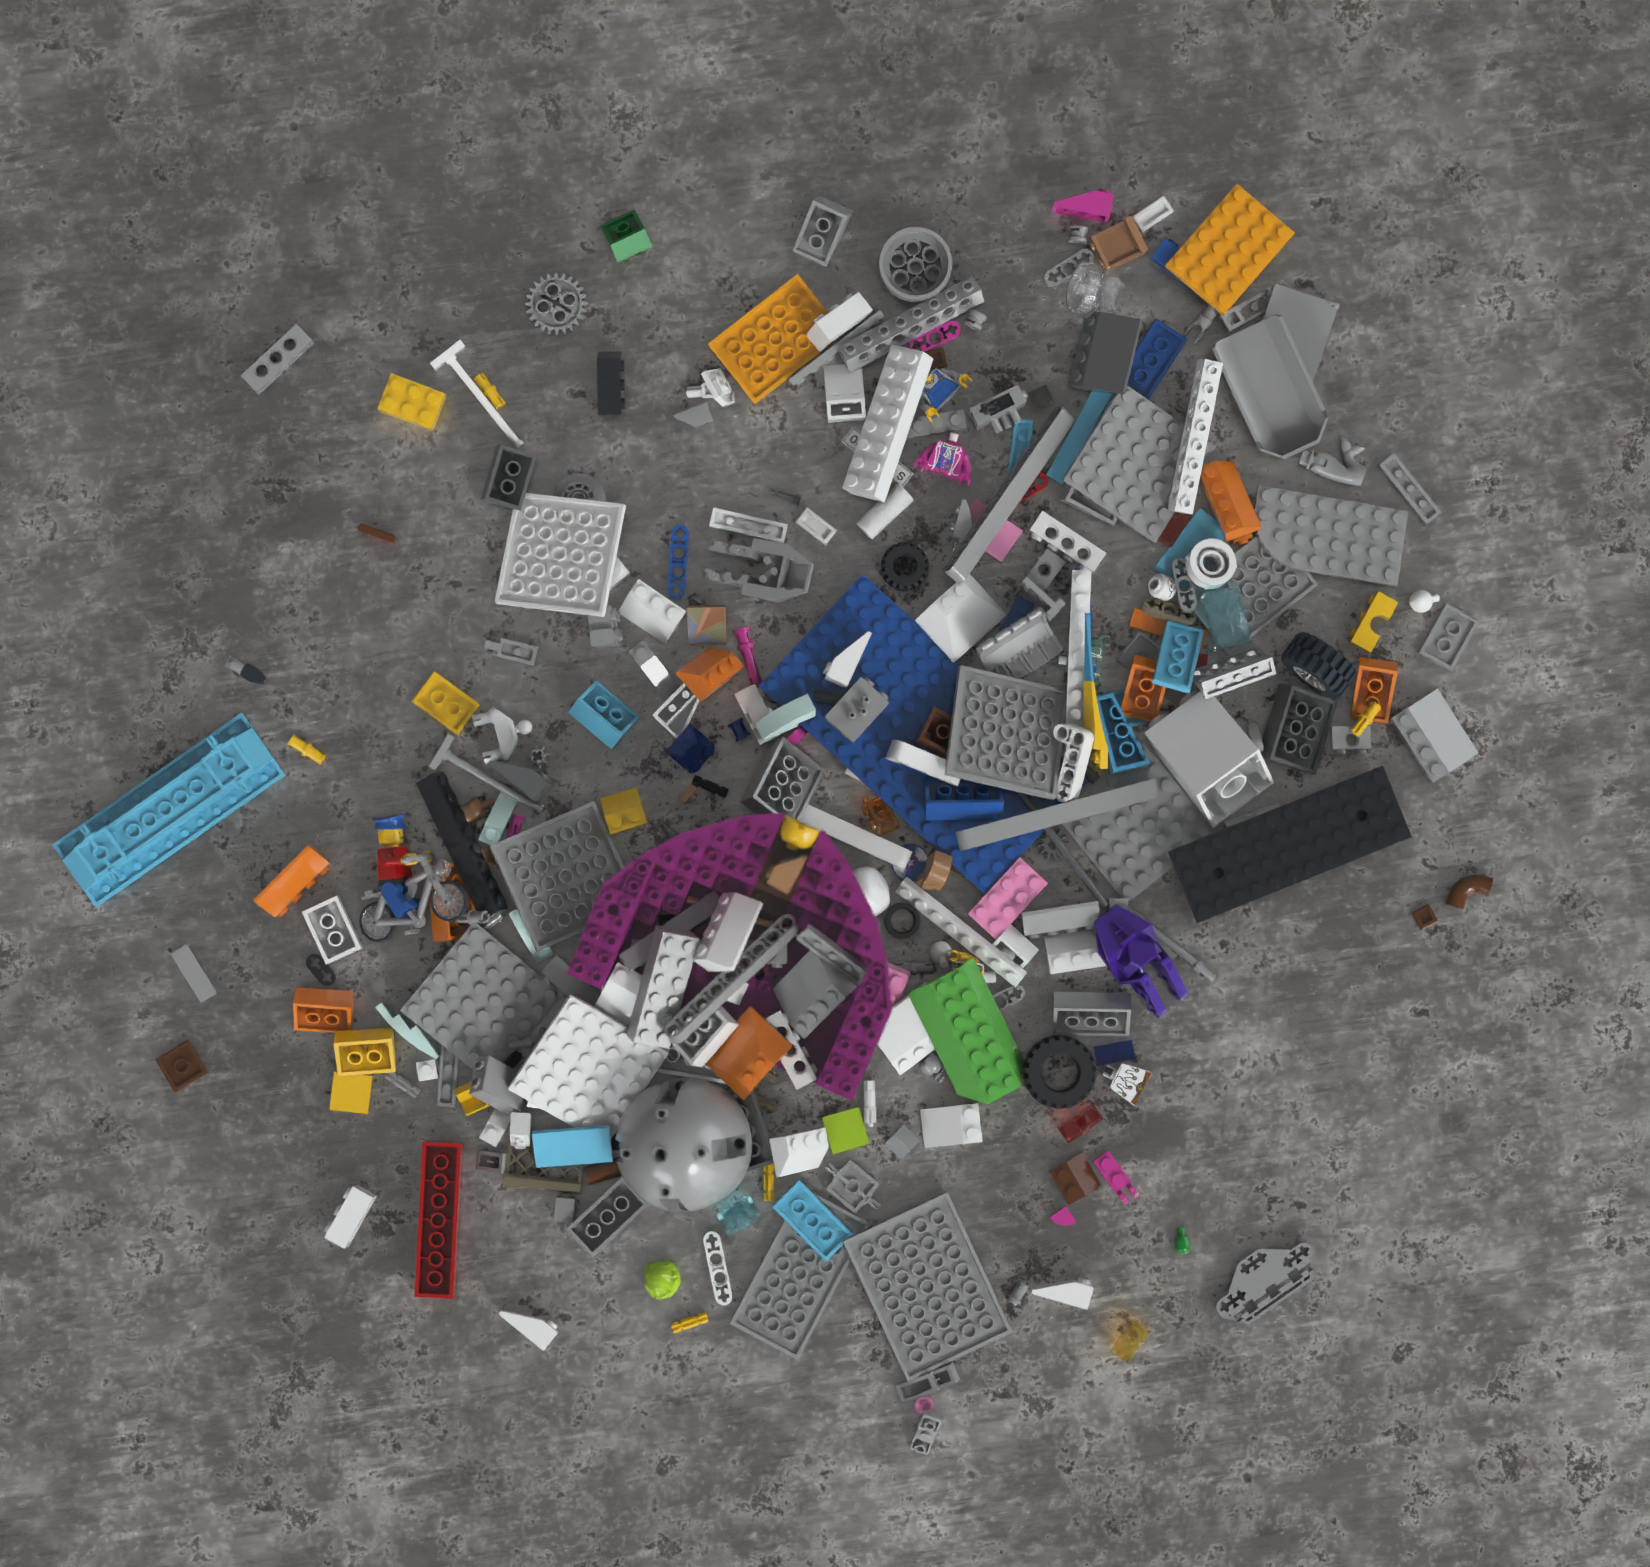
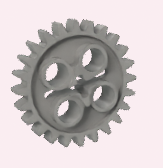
M557 273L554 274V278L547 274V280L540 277L541 283L534 282L536 288H529L532 295H526V298L531 300V302H527L525 305L531 307V309H528L526 312L527 314H533L529 319L530 321L536 320L535 327L542 325V332L547 328L549 335L552 333V330H555L556 336L559 334V330H562L565 335L566 328L573 331L572 325L574 324L579 327L577 320H584L581 313H587V310L582 307L587 306L588 303L582 300L587 296L586 294H580L584 289L583 287L577 288L579 282L572 283L573 278L571 276L566 280L564 273L561 278H558ZM551 287L558 289L557 294L554 296L548 294V289ZM542 295H545L554 302L559 300L561 306L570 309L572 312L568 313L559 306L554 308L553 303L543 299ZM568 296L575 298L574 303L571 305L564 303L565 298ZM545 303L549 305L548 310L540 312L538 310L540 304ZM557 313H564L565 319L557 321L555 316Z

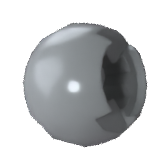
M931 1052L919 1061V1068L926 1075L938 1073L943 1067L936 1052Z

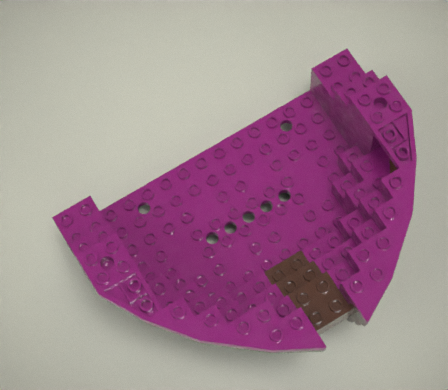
M786 813L740 816L683 832L642 854L603 883L587 919L588 922L582 933V939L566 973L601 990L604 989L617 962L625 965L619 958V955L632 947V940H642L655 931L656 925H664L665 920L670 921L692 906L686 903L688 896L702 899L713 891L719 897L722 896V893L736 892L762 902L763 906L758 917L776 922L782 915L790 914L799 925L798 935L810 924L868 967L863 981L859 985L851 981L856 988L805 1039L798 1033L800 1037L798 1042L801 1048L805 1046L810 1055L807 1058L810 1065L814 1063L819 1072L816 1075L818 1079L813 1082L817 1086L852 1101L892 1013L889 970L877 919L850 864L824 830H821L814 848H798L797 851L786 847L787 843L779 833ZM802 854L809 855L788 894L767 883L769 878L766 875L773 864L777 865L779 861ZM711 918L691 931L699 940H702ZM788 923L786 926L791 927L792 923ZM754 924L748 940H756L768 928ZM778 936L773 937L771 940H777ZM797 937L792 938L787 943V964H783V968H772V964H765L764 968H762L765 972L762 979H756L753 975L746 982L749 985L740 1005L726 1001L721 1006L735 1021L750 1006L764 1018L780 1010L784 1013L773 991L774 986L771 984V979L774 976H780L783 979L810 949L799 942ZM693 963L680 1011L722 971L708 972L703 967H694ZM637 967L634 970L643 975L645 967ZM779 1026L776 1029L784 1037L786 1036V1028ZM792 1044L793 1047H794V1053H795V1052H796V1047H795L794 1044ZM781 1060L775 1064V1066L786 1070ZM796 1061L794 1067L797 1071L802 1072L805 1069V1063L803 1061Z

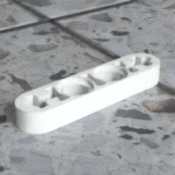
M709 1231L704 1235L703 1243L716 1302L720 1305H727L732 1300V1290L721 1237L717 1232ZM710 1234H713V1237H717L715 1248L719 1246L720 1250L708 1252V1248H712L711 1243L706 1241ZM714 1253L721 1255V1262L718 1264H714L710 1260L711 1255ZM717 1272L724 1273L725 1281L722 1283L716 1282L714 1275ZM727 1284L728 1288L724 1287L725 1294H729V1297H727L726 1302H723L722 1299L718 1298L721 1295V1289L716 1290V1286Z

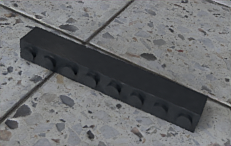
M444 771L432 773L417 782L416 785L476 911H488L491 919L509 909Z

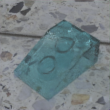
M745 1194L736 1199V1204L730 1206L728 1203L719 1208L720 1212L717 1213V1216L727 1237L762 1218V1214L752 1196L747 1197Z

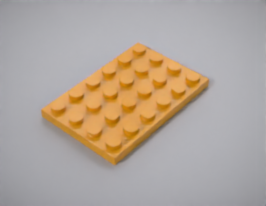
M1236 184L1169 260L1165 267L1223 316L1295 232L1241 186Z
M797 274L709 342L708 346L755 405L820 353L806 334L815 324L814 320L821 314L827 315L828 311ZM832 341L831 343H829V344L825 347V349H827L834 341Z

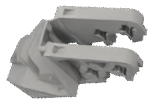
M753 538L752 547L736 544L729 545L719 541H712L711 546H708V550L715 553L752 560L762 564L766 563L769 570L768 575H761L758 580L746 574L737 575L730 572L723 573L703 568L705 573L704 579L741 587L742 595L777 603L808 592L814 564L789 544Z

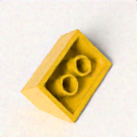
M393 1027L335 1031L334 1050L338 1076L396 1072Z

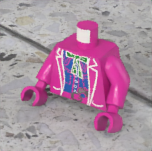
M949 432L946 442L938 440L937 443H931L921 452L919 458L915 460L913 468L920 466L922 468L920 472L927 470L958 480L959 485H961L963 480L968 482L967 486L970 485L971 464L968 454L964 452V448L957 446L960 438L958 434Z

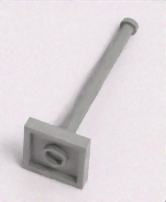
M450 734L446 735L428 767L436 770L441 760L447 759L536 811V814L539 815L545 806L542 803L539 805L450 753L451 750L448 748L455 737Z

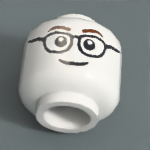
M1162 573L1154 575L1148 583L1149 593L1163 601L1171 599L1176 593L1174 578Z

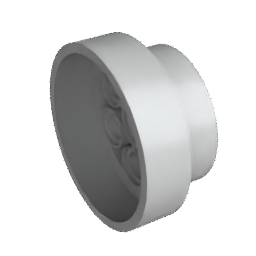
M909 227L893 234L884 244L879 259V272L885 287L897 298L908 302L926 301L939 294L947 285L952 270V256L946 242L934 231L922 227ZM913 244L917 246L918 250L915 253H910L907 247ZM931 251L936 257L933 260H928L925 258V254ZM895 256L903 259L900 265H895L892 262ZM917 263L921 269L918 272H913L910 269V265ZM935 270L938 273V277L931 279L928 277V272ZM903 275L906 281L899 284L895 281V277ZM915 282H920L923 284V289L916 291L912 285Z

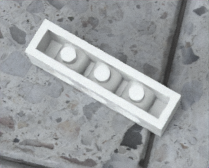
M1044 511L1041 512L1029 530L1032 533L1031 537L1038 542L1044 541L1048 544L1046 546L1048 549L1055 553L1059 551L1063 554V558L1069 563L1074 561L1080 565L1078 567L1080 570L1092 571V574L1106 554V552ZM1049 528L1054 529L1056 536L1048 538L1045 531ZM1069 539L1072 547L1069 549L1063 548L1061 541ZM1079 550H1085L1088 554V557L1086 559H1080L1077 555V552Z
M780 1010L765 1018L775 1029L779 1026L786 1028L787 1034L785 1038L796 1047L794 1054L786 1053L781 1059L796 1090L818 1079L816 1075L819 1072L814 1063L810 1065L807 1059L810 1055L805 1046L801 1048L798 1042L800 1037L795 1029L792 1030L790 1028L787 1015ZM796 1061H803L805 1063L804 1071L799 1072L795 1069L794 1064Z

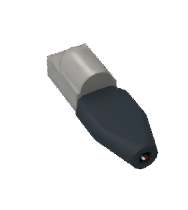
M231 656L225 664L227 668L239 673L242 678L249 682L264 684L266 681V677L258 668L250 664H244Z

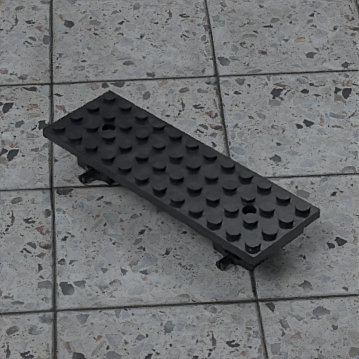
M1380 766L1170 850L1168 854L1196 923H1199L1409 839L1412 836L1384 766Z

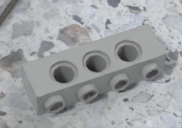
M297 324L286 328L284 331L285 335L280 339L276 338L270 344V349L266 352L262 351L256 357L257 361L252 365L248 364L242 370L243 374L241 377L258 395L314 344L312 339ZM293 340L295 346L292 349H286V343ZM279 353L281 359L278 362H272V356ZM265 366L267 368L266 374L258 375V369Z

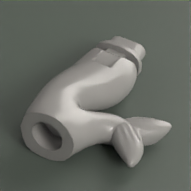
M1340 437L1343 461L1346 467L1329 453L1315 452L1314 450L1311 452L1307 450L1302 451L1299 464L1306 466V469H1310L1314 473L1330 480L1360 487L1366 467L1355 461L1354 456L1365 450L1363 446H1351L1345 437Z

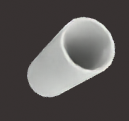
M897 483L888 491L885 502L879 501L873 505L872 509L868 510L861 519L856 521V524L873 540L877 534L882 532L884 527L886 528L914 500Z

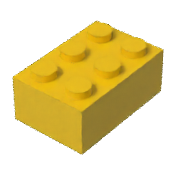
M391 373L377 409L379 412L433 432L447 396L443 392Z

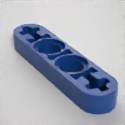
M676 525L671 532L667 590L669 596L675 600L682 598L685 594L689 532L684 525ZM681 528L686 533L681 539V542H685V545H674V541L678 542V536L675 535V532H678ZM677 547L684 550V555L681 558H676L673 555ZM676 566L683 569V574L680 577H675L672 574V569ZM671 579L676 581L683 580V583H678V588L682 590V592L678 593V596H674V592H671V589L675 588V582L671 583Z

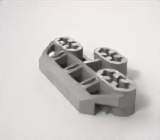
M1298 1242L1289 1249L1256 1248L1238 1260L1235 1264V1272L1228 1292L1215 1301V1309L1220 1317L1250 1324L1309 1283L1313 1278L1315 1252L1312 1247L1306 1242ZM1301 1246L1304 1248L1307 1247V1249L1305 1250V1255L1299 1254L1296 1256L1300 1259L1299 1261L1293 1258L1292 1260H1290V1266H1287L1286 1264L1283 1265V1263L1285 1262V1257L1288 1259L1293 1257V1255L1290 1254V1252L1293 1251L1294 1254H1297L1301 1251ZM1257 1253L1265 1254L1262 1262L1260 1260L1254 1262L1258 1266L1254 1268L1251 1264L1247 1267L1248 1271L1246 1273L1244 1271L1240 1272L1242 1269L1241 1264L1248 1265L1251 1263L1247 1260L1249 1257L1254 1261L1258 1257ZM1309 1264L1308 1270H1305L1300 1274L1295 1269L1297 1268L1298 1270H1300L1301 1268ZM1290 1277L1291 1280L1280 1287L1278 1291L1274 1284L1277 1286ZM1238 1290L1240 1292L1244 1291V1293L1242 1294L1243 1299L1236 1298L1235 1300H1233L1235 1303H1237L1235 1306H1233V1303L1230 1302L1227 1305V1310L1219 1309L1221 1307V1302L1228 1303L1230 1301V1299L1227 1298L1229 1295L1233 1299L1237 1296L1236 1292ZM1268 1293L1269 1296L1257 1303L1258 1307H1256L1253 1301ZM1245 1307L1247 1311L1241 1315V1318L1234 1317Z

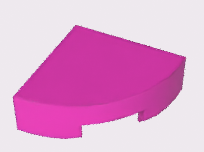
M1066 1206L1050 1216L1059 1225L1068 1226L1076 1223Z

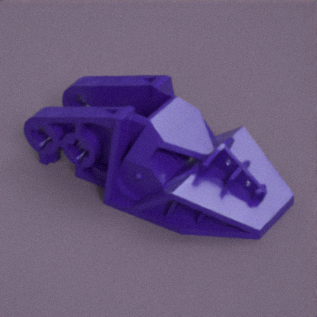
M1114 905L1093 922L1099 956L1118 984L1130 983L1137 995L1141 996L1148 1003L1147 1009L1155 1017L1160 1018L1167 1010L1149 978V974L1143 969L1146 964L1150 963L1154 966L1159 978L1165 980L1170 986L1168 991L1176 1000L1180 1001L1188 995V991L1171 958L1157 941L1151 923L1118 905Z

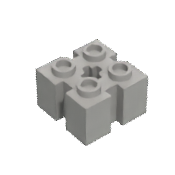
M607 605L605 617L588 615L592 647L607 648L621 646L623 633L622 630H618L621 614L620 611H617L616 607Z

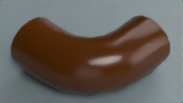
M1474 874L1462 877L1452 886L1445 904L1464 910L1466 900L1471 894L1489 895L1493 878Z

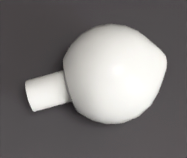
M1417 590L1411 594L1409 604L1414 611L1423 613L1428 611L1433 602H1438L1440 598L1438 594L1431 595L1426 590Z
M945 941L935 942L929 951L930 958L933 962L940 964L942 968H946L948 966L946 958L950 959L952 955L947 950H952L951 946Z

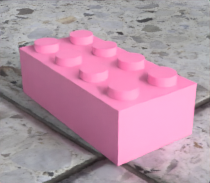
M1019 857L967 915L993 939L997 940L1048 883Z

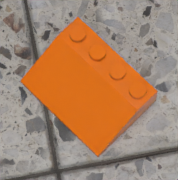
M307 845L253 901L272 916L282 917L289 910L288 906L292 902L296 903L303 896L301 893L306 888L309 890L316 883L315 879L319 875L323 876L330 869L328 866L331 862L316 847Z

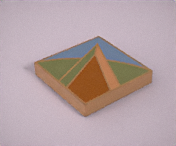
M725 605L687 606L688 644L726 643Z

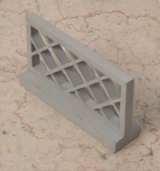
M1028 577L1022 581L1019 587L1037 605L1043 608L1046 612L1048 624L1066 604L1061 598L1055 603Z
M1258 647L1195 669L1192 682L1201 690L1202 696L1206 700L1275 675L1276 670L1273 657L1270 654L1265 655Z

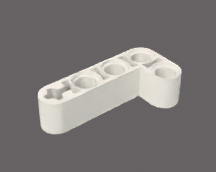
M1058 724L1053 730L1056 740L1066 743L1067 748L1058 779L1056 798L1060 802L1077 800L1080 795L1094 735L1089 729L1074 724Z
M892 740L885 757L886 759L898 764H904L946 783L958 786L959 778L944 775L945 759L905 742Z

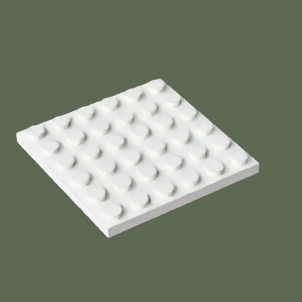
M526 493L521 511L513 509L495 603L605 617L626 505Z
M570 994L508 1086V1090L572 1127L609 1125L612 1138L628 1105L645 1090L668 1056L669 1051L663 1047L633 1043L627 1036L628 1027Z

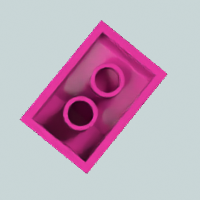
M1099 189V191H1092L1056 201L1053 204L1051 213L1108 223L1114 194H1111L1109 190Z

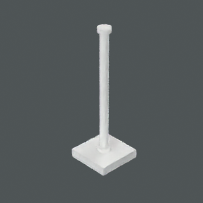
M461 340L457 341L433 360L430 365L436 371L445 363L447 365L450 364L514 445L513 448L517 449L524 442L518 439L457 362L455 355L465 348Z

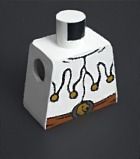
M1120 1063L1117 1069L1107 1065L1102 1075L1111 1079L1109 1088L1131 1104L1136 1105L1151 1072Z

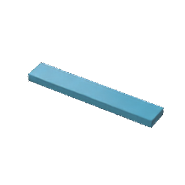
M1091 392L1047 472V477L1063 485L1062 478L1091 434L1112 393Z

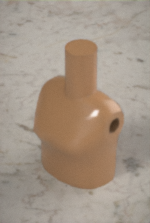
M473 798L460 807L469 824L486 816L485 809L493 806L495 803L492 798L481 802L479 798Z

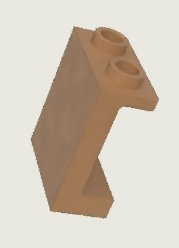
M1132 216L1096 235H1091L1088 242L1092 252L1096 251L1099 257L1096 259L1101 269L1104 268L1105 272L1148 252L1145 241Z

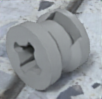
M1071 225L1069 227L1071 236L1068 238V242L1087 244L1086 233L1088 232V227Z
M970 309L969 317L965 319L964 324L976 331H980L982 329L981 324L986 321L987 317L976 310Z

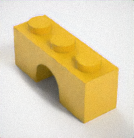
M1379 591L1375 595L1371 594L1366 603L1369 607L1366 612H1361L1357 619L1360 621L1358 627H1353L1348 636L1351 638L1349 643L1368 654L1371 653L1380 637L1370 627L1372 618L1381 617L1389 620L1399 602Z

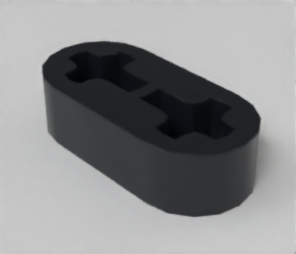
M318 954L308 956L306 966L316 979L325 986L334 984L336 974L328 964H325L323 957ZM312 958L320 960L318 962L321 967L320 970L316 966L311 967ZM322 970L326 974H332L330 977L331 982L323 981L324 975L321 973Z

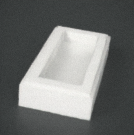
M1163 195L1132 217L1141 233L1172 214L1174 210Z
M808 507L805 508L795 521L797 525L825 546L837 531Z

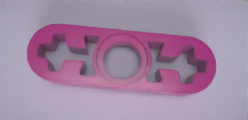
M955 321L946 322L911 340L909 348L913 349L912 347L916 341L918 344L924 342L922 338L926 337L929 347H926V344L920 347V351H930L957 338L961 330L960 325ZM950 325L953 328H957L955 330L954 335H952V333L945 334V337L947 339H943V334L940 331V329H943V332H946L949 330L948 326ZM937 333L940 336V341L938 343L930 342V334Z

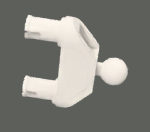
M494 707L488 709V712L472 715L475 727L488 723L494 724L500 745L498 749L482 752L485 764L490 760L497 761L502 759L504 762L508 761L519 740L517 733L520 732L526 735L532 731V724L529 720H521L515 726L512 719Z

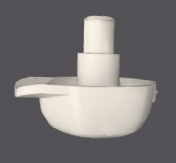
M860 867L854 869L853 872L876 917L890 903L887 882L875 868Z

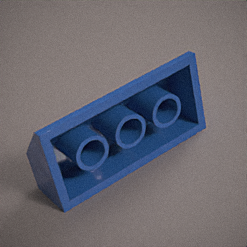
M924 777L925 819H1003V790L999 787L960 779L958 786H954L935 777Z

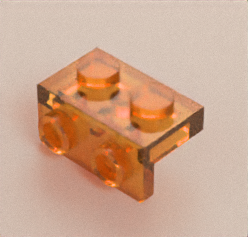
M867 796L863 797L861 808L865 816L868 815L870 819L869 825L872 831L875 830L878 836L900 829V824L892 809L879 797L868 800Z

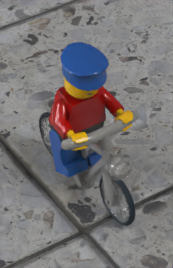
M404 814L372 818L375 822V829L378 831L379 844L384 845V848L377 851L378 880L382 888L379 892H376L375 889L364 892L365 896L361 897V901L374 897L379 898L378 902L368 904L362 910L359 923L364 936L373 942L388 940L393 935L396 925L407 926L408 931L403 932L404 936L420 933V929H414V927L421 928L426 923L424 913L432 885L434 890L431 894V907L435 915L440 919L449 922L458 920L464 915L468 906L467 894L463 887L454 881H442L441 877L447 878L450 875L451 866L449 862L440 859L432 866L429 863L434 859L432 851H425L422 854L409 853L406 846L399 845L404 841L403 829H407L403 822ZM420 862L424 871L412 876L410 865ZM426 878L421 898L417 899L415 894L418 889V882Z

